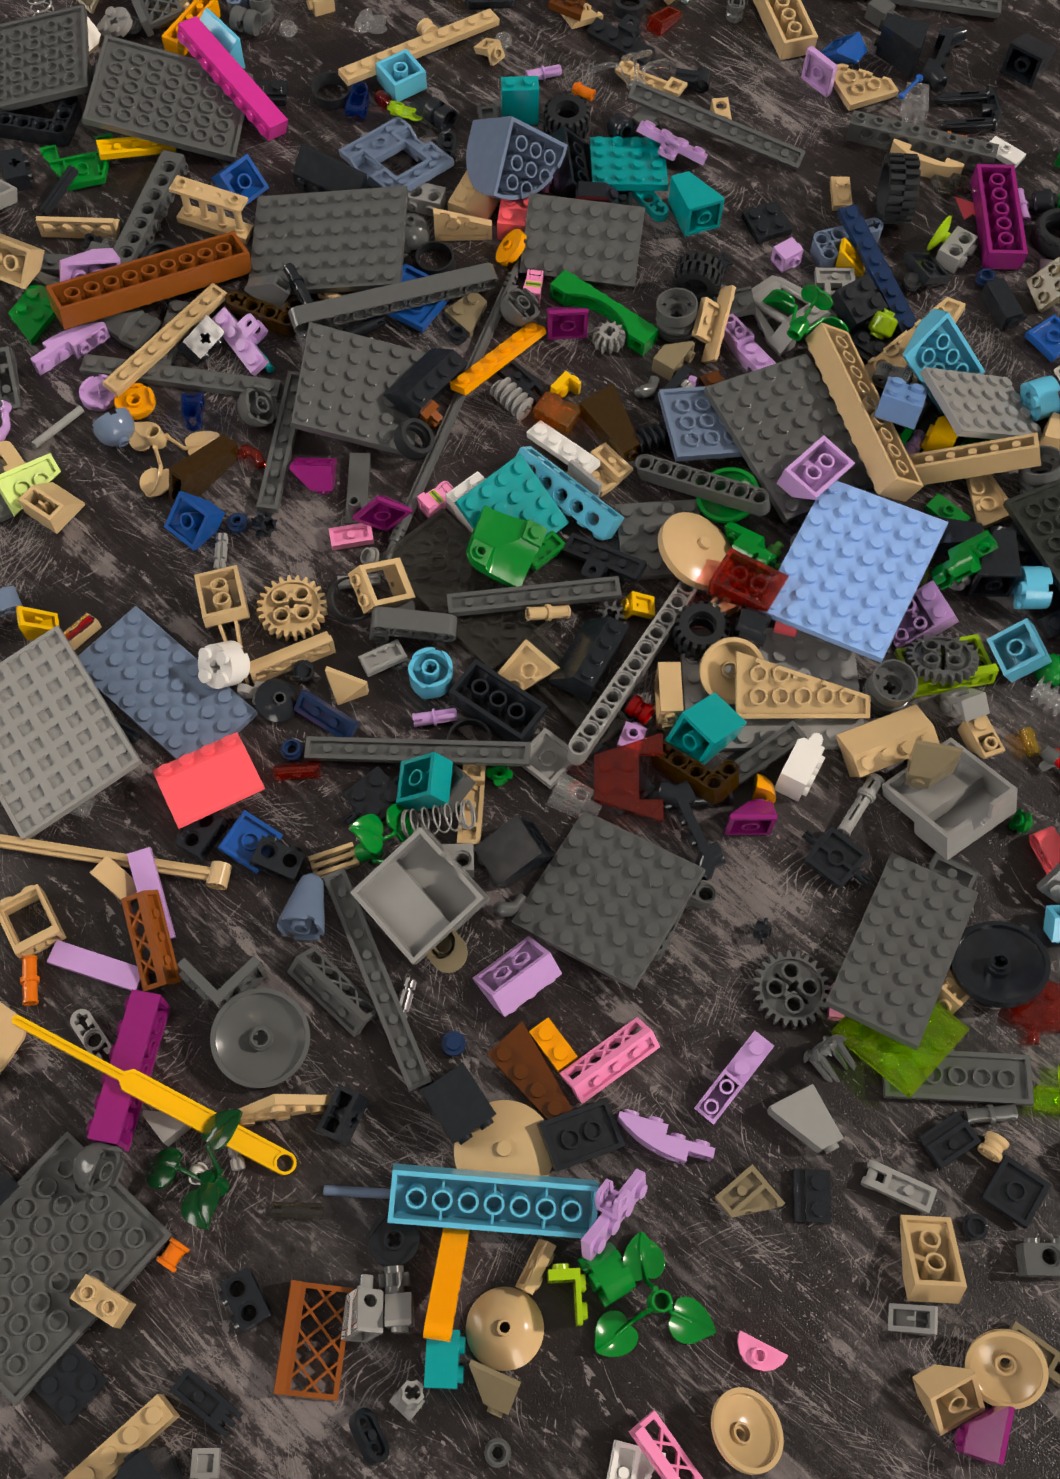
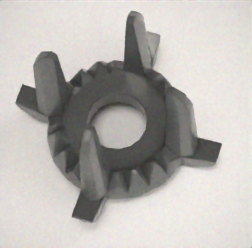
M838 1034L826 1035L822 1037L824 1041L817 1044L812 1050L808 1049L804 1053L803 1061L806 1063L809 1060L828 1082H832L833 1078L839 1083V1078L825 1057L828 1055L832 1056L833 1054L845 1070H848L846 1062L853 1070H855L856 1065L843 1044V1041H846L847 1038Z

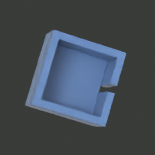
M889 376L874 417L915 429L928 393V388H924L923 385L918 383H911L909 385L902 378Z

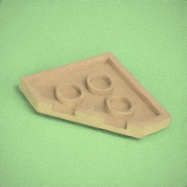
M837 64L838 68L833 87L849 111L897 97L899 90L891 78L883 76L881 79L872 76V72L863 69L856 71L849 69L847 64Z
M272 1094L239 1108V1110L243 1111L239 1123L242 1127L255 1125V1122L271 1119L283 1121L290 1119V1116L311 1113V1115L323 1114L333 1095Z

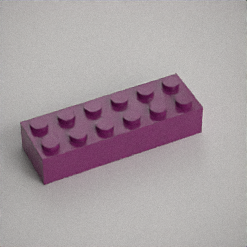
M977 164L971 178V189L982 269H1021L1028 251L1015 166Z
M132 989L130 996H127L124 1003V1018L119 1021L116 1033L118 1038L116 1044H113L110 1049L109 1059H111V1065L122 1071L135 1069L151 1077L171 1008L161 995ZM103 1073L101 1094L96 1096L94 1102V1109L96 1111L93 1119L89 1120L86 1129L87 1139L93 1143L113 1144L122 1149V1151L129 1152L143 1102L121 1091L119 1082Z

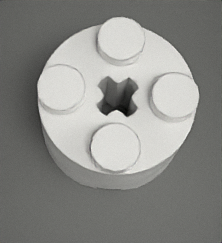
M232 640L210 644L201 648L198 652L199 680L215 689L241 683L244 678H247L250 671L248 654H244L241 644Z

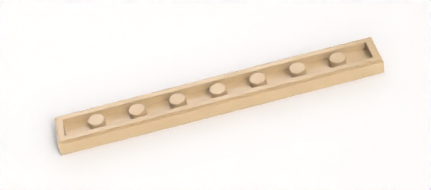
M212 283L102 382L103 387L117 397L122 395L187 336L206 315L209 316L225 301L227 292Z

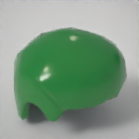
M1049 654L1052 662L1034 671L1033 675L1043 685L1057 686L1060 684V656Z

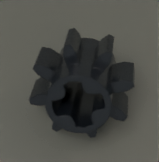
M258 511L257 516L251 518L252 527L250 529L257 531V537H263L264 535V537L270 538L271 533L277 531V520L271 518V512L264 513Z

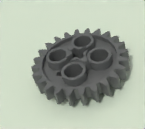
M931 633L930 637L923 634L922 639L916 637L915 642H910L906 649L905 662L916 672L917 678L924 677V682L930 679L933 685L938 681L942 686L945 685V682L953 686L954 681L962 684L963 679L969 681L970 676H975V671L978 670L979 656H977L978 651L973 650L974 645H967V640L959 641V636L952 638L951 634L944 637L942 633H939V636ZM941 648L943 649V661H942V664H943V666H944V667H943V670H941V666H940V663H941V652H940V649H941Z
M787 950L785 957H783L780 951L776 954V959L770 955L767 959L768 963L762 961L760 964L762 969L756 970L755 974L758 977L752 980V983L757 985L752 989V993L758 994L753 1001L756 1003L761 1002L758 1011L766 1010L765 1019L773 1016V1024L775 1025L780 1020L782 1021L783 1028L788 1023H791L792 1029H795L798 1022L802 1028H805L807 1020L813 1024L816 1021L814 1016L820 1018L823 1015L821 1010L827 1009L823 1001H826L828 994L825 992L831 989V986L824 985L829 977H821L824 968H815L817 960L809 963L808 954L804 959L800 958V951H797L794 957L791 955L790 950ZM784 969L793 970L795 977H788ZM775 985L778 987L780 994L771 993L769 986ZM803 985L811 986L814 992L812 994L806 993L803 990ZM792 986L795 990L790 993L787 989ZM787 1002L796 1003L798 1011L790 1010Z

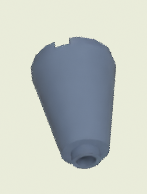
M314 873L301 876L277 922L278 930L285 936L288 933L295 935L294 940L317 941L320 935L323 936L325 932L324 882Z

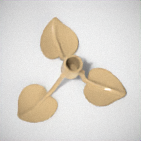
M134 422L135 431L129 439V444L136 451H146L152 446L159 466L158 469L150 468L141 475L139 483L142 491L147 497H156L169 490V469H163L158 449L166 446L167 440L184 451L188 450V454L191 455L220 436L219 433L213 431L192 433L186 437V446H183L170 437L168 433L164 434L156 423Z

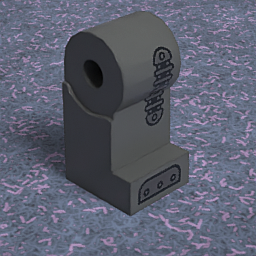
M880 362L874 371L872 381L885 388L890 376L902 378L906 381V384L910 385L913 381L914 373L908 365L902 368L893 366L888 362Z

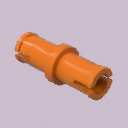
M25 955L21 958L22 977H20V984L22 985L23 994L22 1005L34 1006L39 1003L37 984L40 983V977L37 976V956Z

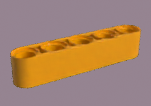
M443 1227L424 1325L423 1338L451 1341L469 1239V1229Z

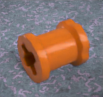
M171 1237L169 1239L170 1244L166 1250L155 1260L175 1273L177 1264L185 1253H189L190 1249Z

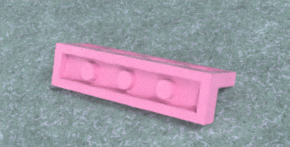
M636 1017L559 1074L572 1088L577 1100L583 1104L660 1048V1045L652 1029ZM637 1027L641 1029L638 1033L630 1035V1032ZM615 1043H621L617 1048L610 1049ZM596 1057H601L598 1062L591 1063ZM582 1071L581 1074L575 1077L573 1080L570 1078V1076L575 1072Z
M652 1410L629 1431L661 1479H680L679 1468L689 1470L692 1474V1479H703L655 1410ZM652 1420L659 1427L658 1441L653 1440L644 1428ZM663 1434L668 1440V1442L663 1441ZM662 1445L672 1446L676 1451L675 1464H670L663 1455ZM680 1459L683 1461L685 1466L680 1465Z

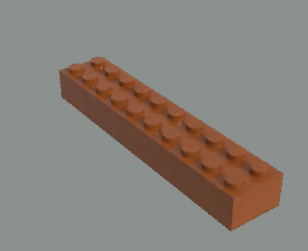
M232 231L45 287L50 306L65 330L196 289L205 288L212 283L216 284L249 274L252 271L250 253L236 233Z

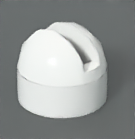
M202 1162L192 1164L189 1168V1171L198 1176H201L199 1173L209 1170L207 1165ZM188 1176L191 1184L201 1185L199 1181Z

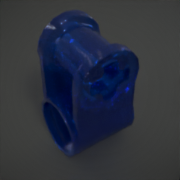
M358 82L352 86L345 107L347 117L352 115L365 120L370 104L369 89L366 83Z
M182 392L181 415L184 425L189 431H197L203 425L204 394L203 392L198 394Z

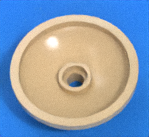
M727 637L716 641L705 651L699 666L700 681L704 690L709 695L715 692L727 704H735L736 651L764 660L759 649L743 638ZM730 665L731 671L726 673L725 667Z
M512 1287L491 1289L474 1302L468 1313L466 1338L470 1350L482 1364L491 1369L499 1371L518 1369L533 1359L542 1344L544 1321L541 1311L536 1302L519 1289ZM503 1322L510 1325V1330L507 1333L500 1331V1325Z
M1010 1329L987 1331L971 1343L965 1356V1368L974 1370L982 1399L992 1406H1011L1015 1409L1027 1407L1036 1402L1047 1387L1049 1372L1046 1358L1040 1347L1031 1338L1020 1332ZM1008 1358L1010 1362L1002 1363L1001 1359Z
M744 1387L730 1389L717 1399L712 1410L711 1429L715 1444L723 1458L733 1468L744 1474L760 1475L771 1470L778 1463L784 1445L781 1422L772 1405L758 1392Z

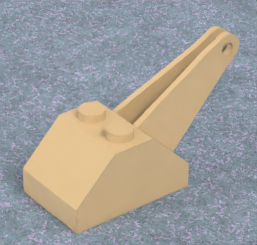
M237 565L195 574L197 593L205 627L212 628L218 626L223 641H228L223 625L234 622L237 642L241 644V649L243 650L239 621L249 619L250 613ZM247 676V678L244 679L246 684H249V678Z

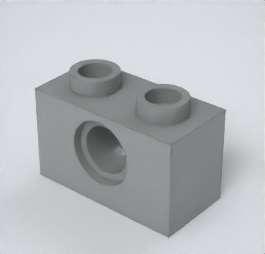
M961 686L940 694V708L944 715L967 722L990 714L986 692Z

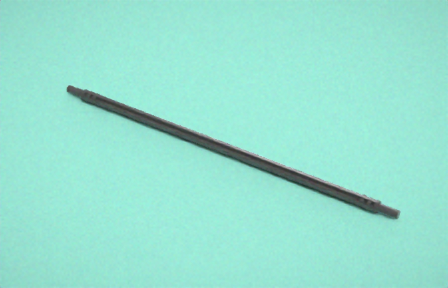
M521 259L515 261L511 272L507 274L464 372L484 357L502 317L500 310L501 299L511 286L516 285L519 278L518 273L520 271ZM455 391L435 435L434 447L426 455L405 502L406 506L412 508V513L395 525L388 540L389 545L383 560L392 559L396 548L400 546L418 506L417 496L424 492L466 398L463 394Z

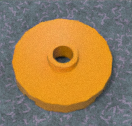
M512 230L501 241L496 252V260L502 266H508L509 262H515L525 248L524 240L527 239V236L522 230Z
M134 383L119 397L115 395L114 405L116 409L127 408L133 420H140L153 412L156 406V398L150 387L143 386L141 383Z

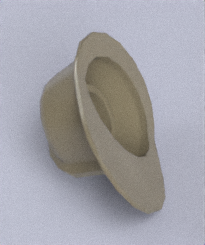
M454 930L429 952L426 957L441 972L452 973L462 968L465 964L468 950L464 940Z

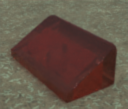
M321 763L278 764L273 767V774L277 781L320 778Z

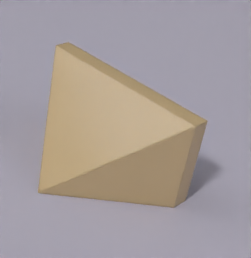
M326 666V677L337 705L368 694L367 681Z

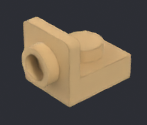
M485 38L474 46L475 53L487 56L492 66L505 58L501 42L498 39Z

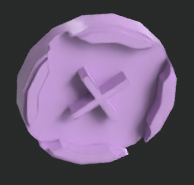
M99 374L97 377L91 376L82 382L79 387V397L87 409L105 411L114 406L115 395L103 387L102 384L108 375Z

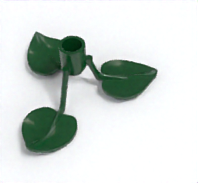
M239 1109L225 1110L214 1114L207 1121L203 1129L202 1139L207 1142L206 1150L215 1170H206L201 1176H198L182 1166H178L182 1159V1153L172 1147L161 1150L148 1165L146 1181L154 1189H162L170 1184L176 1171H180L201 1183L197 1190H193L185 1196L181 1205L183 1218L194 1227L204 1230L209 1229L210 1220L219 1198L224 1196L229 1189L230 1183L221 1175L224 1170L219 1167L212 1149L218 1151L230 1141L242 1117L243 1111Z

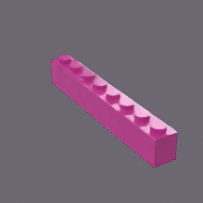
M195 16L178 23L177 38L179 42L189 50L191 56L196 58L202 68L211 75L214 82L218 83L224 93L233 100L236 107L254 124L259 133L268 141L285 134L288 119L200 19Z

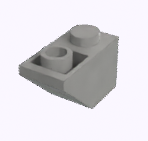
M412 1292L385 1294L384 1323L385 1327L391 1329L393 1334L409 1333V1327H415Z

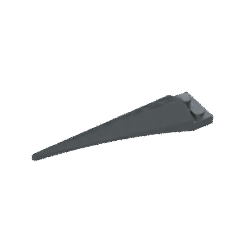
M41 271L35 276V279L45 286L60 282L59 278ZM139 308L94 321L95 323L104 322L109 334L123 346L134 351L140 349L162 326L159 319L144 313Z

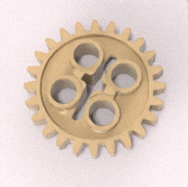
M288 575L287 581L279 577L280 583L277 584L271 581L272 588L264 587L267 594L260 593L261 600L257 601L259 608L256 610L263 629H268L269 635H273L276 632L277 639L284 635L286 641L289 640L290 636H293L294 640L297 641L298 635L306 639L305 633L308 632L314 635L313 628L320 629L319 622L325 623L324 616L328 615L325 593H322L321 586L316 587L315 581L309 583L308 577L300 581L299 575L296 576L295 580H292L291 576ZM304 614L308 615L307 617H304V618H301V617H300V616H302V615H304ZM281 617H286L284 620H278Z

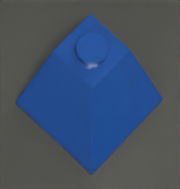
M860 32L834 39L820 52L835 64L852 63L854 65L860 62L862 56L868 51Z
M248 154L228 165L211 178L217 188L248 197L246 205L269 189L268 184Z
M179 491L164 528L194 551L218 531L225 512L208 500Z

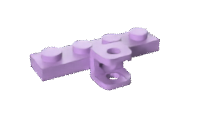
M649 120L640 122L637 132L661 144L658 150L659 155L674 161L679 153L701 165L704 164L708 154L705 153L703 148L699 146L693 147L689 145L686 139L678 138L666 129L660 130L656 128V125Z
M223 307L212 318L225 331L222 336L250 373L256 376L269 363L255 345L267 335V328L260 320H256L252 314L245 315L238 322L226 307ZM260 328V332L256 334L255 332Z
M636 1169L619 1191L614 1190L613 1181L606 1179L599 1187L595 1195L596 1210L602 1212V1214L581 1239L583 1258L592 1261L597 1253L600 1254L604 1250L610 1236L615 1235L619 1230L623 1219L630 1216L636 1202L645 1196L647 1192L645 1172Z

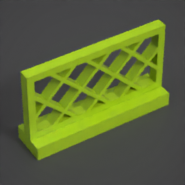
M979 635L963 636L959 640H967V643L974 642L977 647L976 650L979 652L977 656L985 664L984 666H978L974 677L970 676L969 681L963 679L962 684L954 681L953 686L948 682H945V685L942 686L938 681L933 685L932 680L929 679L924 682V677H919L918 689L912 698L944 693L961 686L970 688L994 683L999 669L996 663H991ZM907 647L895 649L894 653L897 660L905 662L903 655H906ZM941 648L940 652L941 656H943V649Z

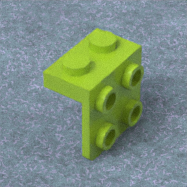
M568 1263L553 1264L552 1269L547 1271V1284L573 1282L575 1325L582 1326L583 1320L588 1319L587 1302H582L581 1293L586 1291L585 1274H580V1268H569Z

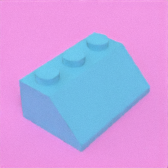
M204 9L200 21L244 69L245 63L240 38L210 9Z

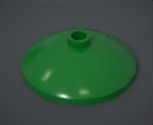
M727 467L712 472L719 476L759 487L753 475L740 468ZM696 497L702 514L715 522H736L750 514Z

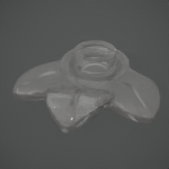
M370 8L364 9L356 18L354 23L355 29L361 33H384L387 31L385 26L387 15H373Z

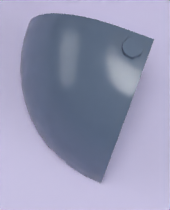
M513 116L473 120L466 153L468 176L473 187L484 195L504 200L527 198L529 193L536 194L553 179L552 175L557 168H560L568 145Z

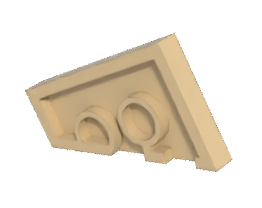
M433 208L435 241L492 240V220Z
M992 474L965 478L977 523H982L983 529L1011 518L1003 506L1004 501L1008 497Z
M525 639L499 670L498 674L519 688L526 690L560 669V667L530 641Z

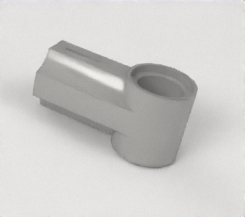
M407 1380L390 1400V1403L408 1421L414 1417L425 1403L423 1400L424 1386L418 1380Z

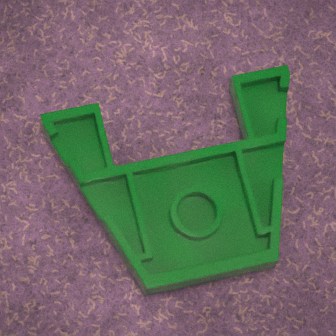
M112 133L95 136V139H113ZM56 145L39 148L41 156L59 179L69 165H72L79 171L68 187V191L106 183L110 159L101 160L98 151L59 158Z

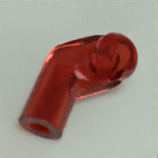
M247 444L240 446L238 450L240 458L246 459L249 456L253 459L257 468L265 467L266 462L258 449Z

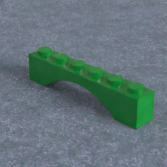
M564 270L550 284V297L563 306L588 308L605 316L612 322L616 321L617 325H622L626 333L625 341L627 347L641 356H644L657 342L659 329L655 325L645 321L638 314L631 312L622 304L612 300L605 293H601L591 284L579 279L575 274Z

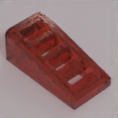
M667 6L648 17L646 29L657 36H661L682 17L683 13L671 6Z

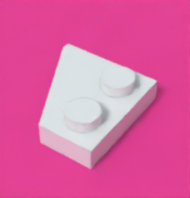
M614 1440L606 1479H651V1474L655 1469L639 1446Z

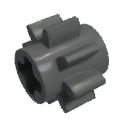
M616 600L613 601V604L604 601L605 608H599L598 610L600 613H603L601 617H608V609L617 611L614 617L616 620L625 617L624 614L620 613L624 606L618 607Z
M403 1265L384 1267V1274L378 1275L379 1288H385V1294L405 1293L404 1286H410V1273L404 1272Z

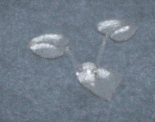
M641 50L622 56L623 62L633 60L635 76L630 78V82L617 62L613 63V61L591 67L587 73V79L596 72L615 67L624 79L627 89L630 88L631 90L634 80L646 84V70L656 68L669 70L670 61L667 58H663L641 66L639 68L642 71L641 78V75H638L637 59L648 57L653 53L652 50Z

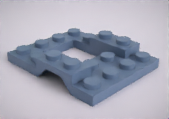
M400 116L339 149L341 158L352 167L367 174L368 185L371 188L407 186L408 192L454 166V159L431 141L424 144L417 138L410 124ZM402 150L419 163L399 176H395L381 164V162Z

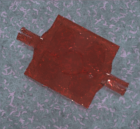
M1048 980L1044 991L1036 999L1025 1005L1012 1008L1010 1023L1022 1025L1030 1029L1029 1044L1039 1045L1041 1031L1060 1033V983Z

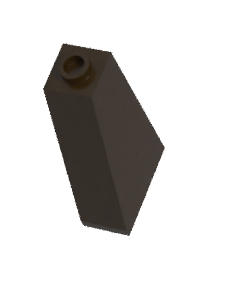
M613 384L579 403V416L603 443L606 442L626 462L637 458L640 442Z
M222 434L169 468V499L175 502L179 491L199 497L238 460V444Z

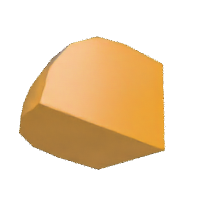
M757 773L753 783L752 800L764 799L765 801H772L774 804L776 792L773 783L766 776Z

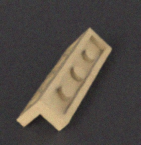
M36 216L35 220L42 237L85 238L86 234L91 233L95 236H101L103 239H118L121 227L120 220L114 218Z
M325 631L250 661V677L254 684L255 681L264 682L291 671L293 665L298 660L314 662L336 653L334 641L331 635L329 636L328 632Z

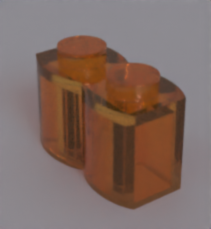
M546 391L533 408V417L537 421H543L563 435H568L580 419L581 410L575 403L563 401L556 393Z

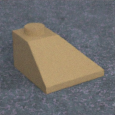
M934 1364L912 1377L917 1396L940 1436L986 1411L977 1376L973 1369Z

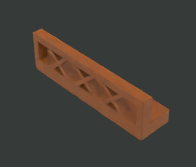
M143 890L122 898L121 902L143 991L146 992L181 982L159 891ZM136 899L139 904L137 914L132 911L130 903ZM139 923L144 925L145 932L143 937L138 935L137 932ZM145 946L150 949L151 953L148 960L143 956ZM151 969L155 971L157 982L150 984L148 977Z

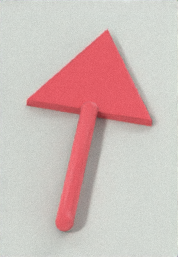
M954 196L964 220L972 214L975 215L973 202Z

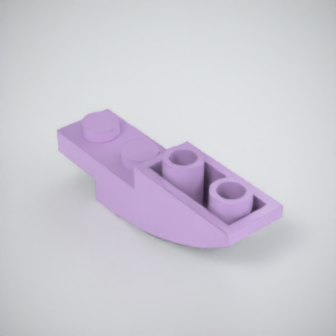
M733 313L730 314L723 339L746 371H755L776 364L754 341V334Z
M104 322L80 325L60 332L42 342L45 349L30 358L36 372L41 376L62 361L68 359L71 355L74 354L79 359L99 344L104 343L110 338L106 324Z
M754 1030L694 1109L712 1124H715L773 1049L774 1045Z
M625 1109L624 1112L620 1111L617 1121L636 1141L670 1161L684 1165L687 1161V1156L709 1162L714 1157L715 1148L710 1147V1143L699 1139H696L695 1142L685 1140L686 1136L679 1133L667 1135L669 1124L663 1123L664 1120L659 1117L649 1116V1119L639 1116L638 1112Z

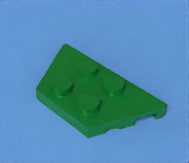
M30 285L8 312L11 320L17 325L20 332L24 334L32 346L56 317L50 306L45 285Z

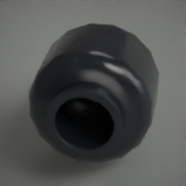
M618 112L609 118L607 131L612 137L619 136L624 139L632 135L634 124L628 116Z
M1051 189L1033 192L1032 199H1028V210L1032 211L1035 217H1038L1047 210L1057 208L1056 193H1053Z

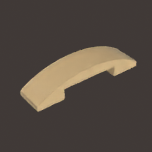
M625 58L615 68V73L631 86L634 80H637L675 97H679L687 87V82L674 77L666 81L640 71L638 63Z
M897 139L893 140L890 153L918 154L920 161L919 170H921L920 176L943 181L959 180L964 167L963 163L947 158L944 163L911 151V144Z
M463 765L462 771L476 782L463 799H468L472 803L476 822L473 829L466 830L461 827L457 833V844L473 843L474 846H477L481 841L486 765ZM465 803V819L468 826H471V811L468 804Z

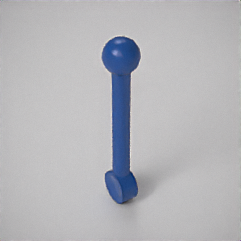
M917 74L915 80L903 92L899 93V99H904L906 94L918 82H922L923 75Z

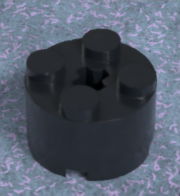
M741 605L736 613V616H739V618L737 617L735 622H733L728 637L743 638L759 649L765 643L767 635L763 633L765 627L768 628L772 616Z

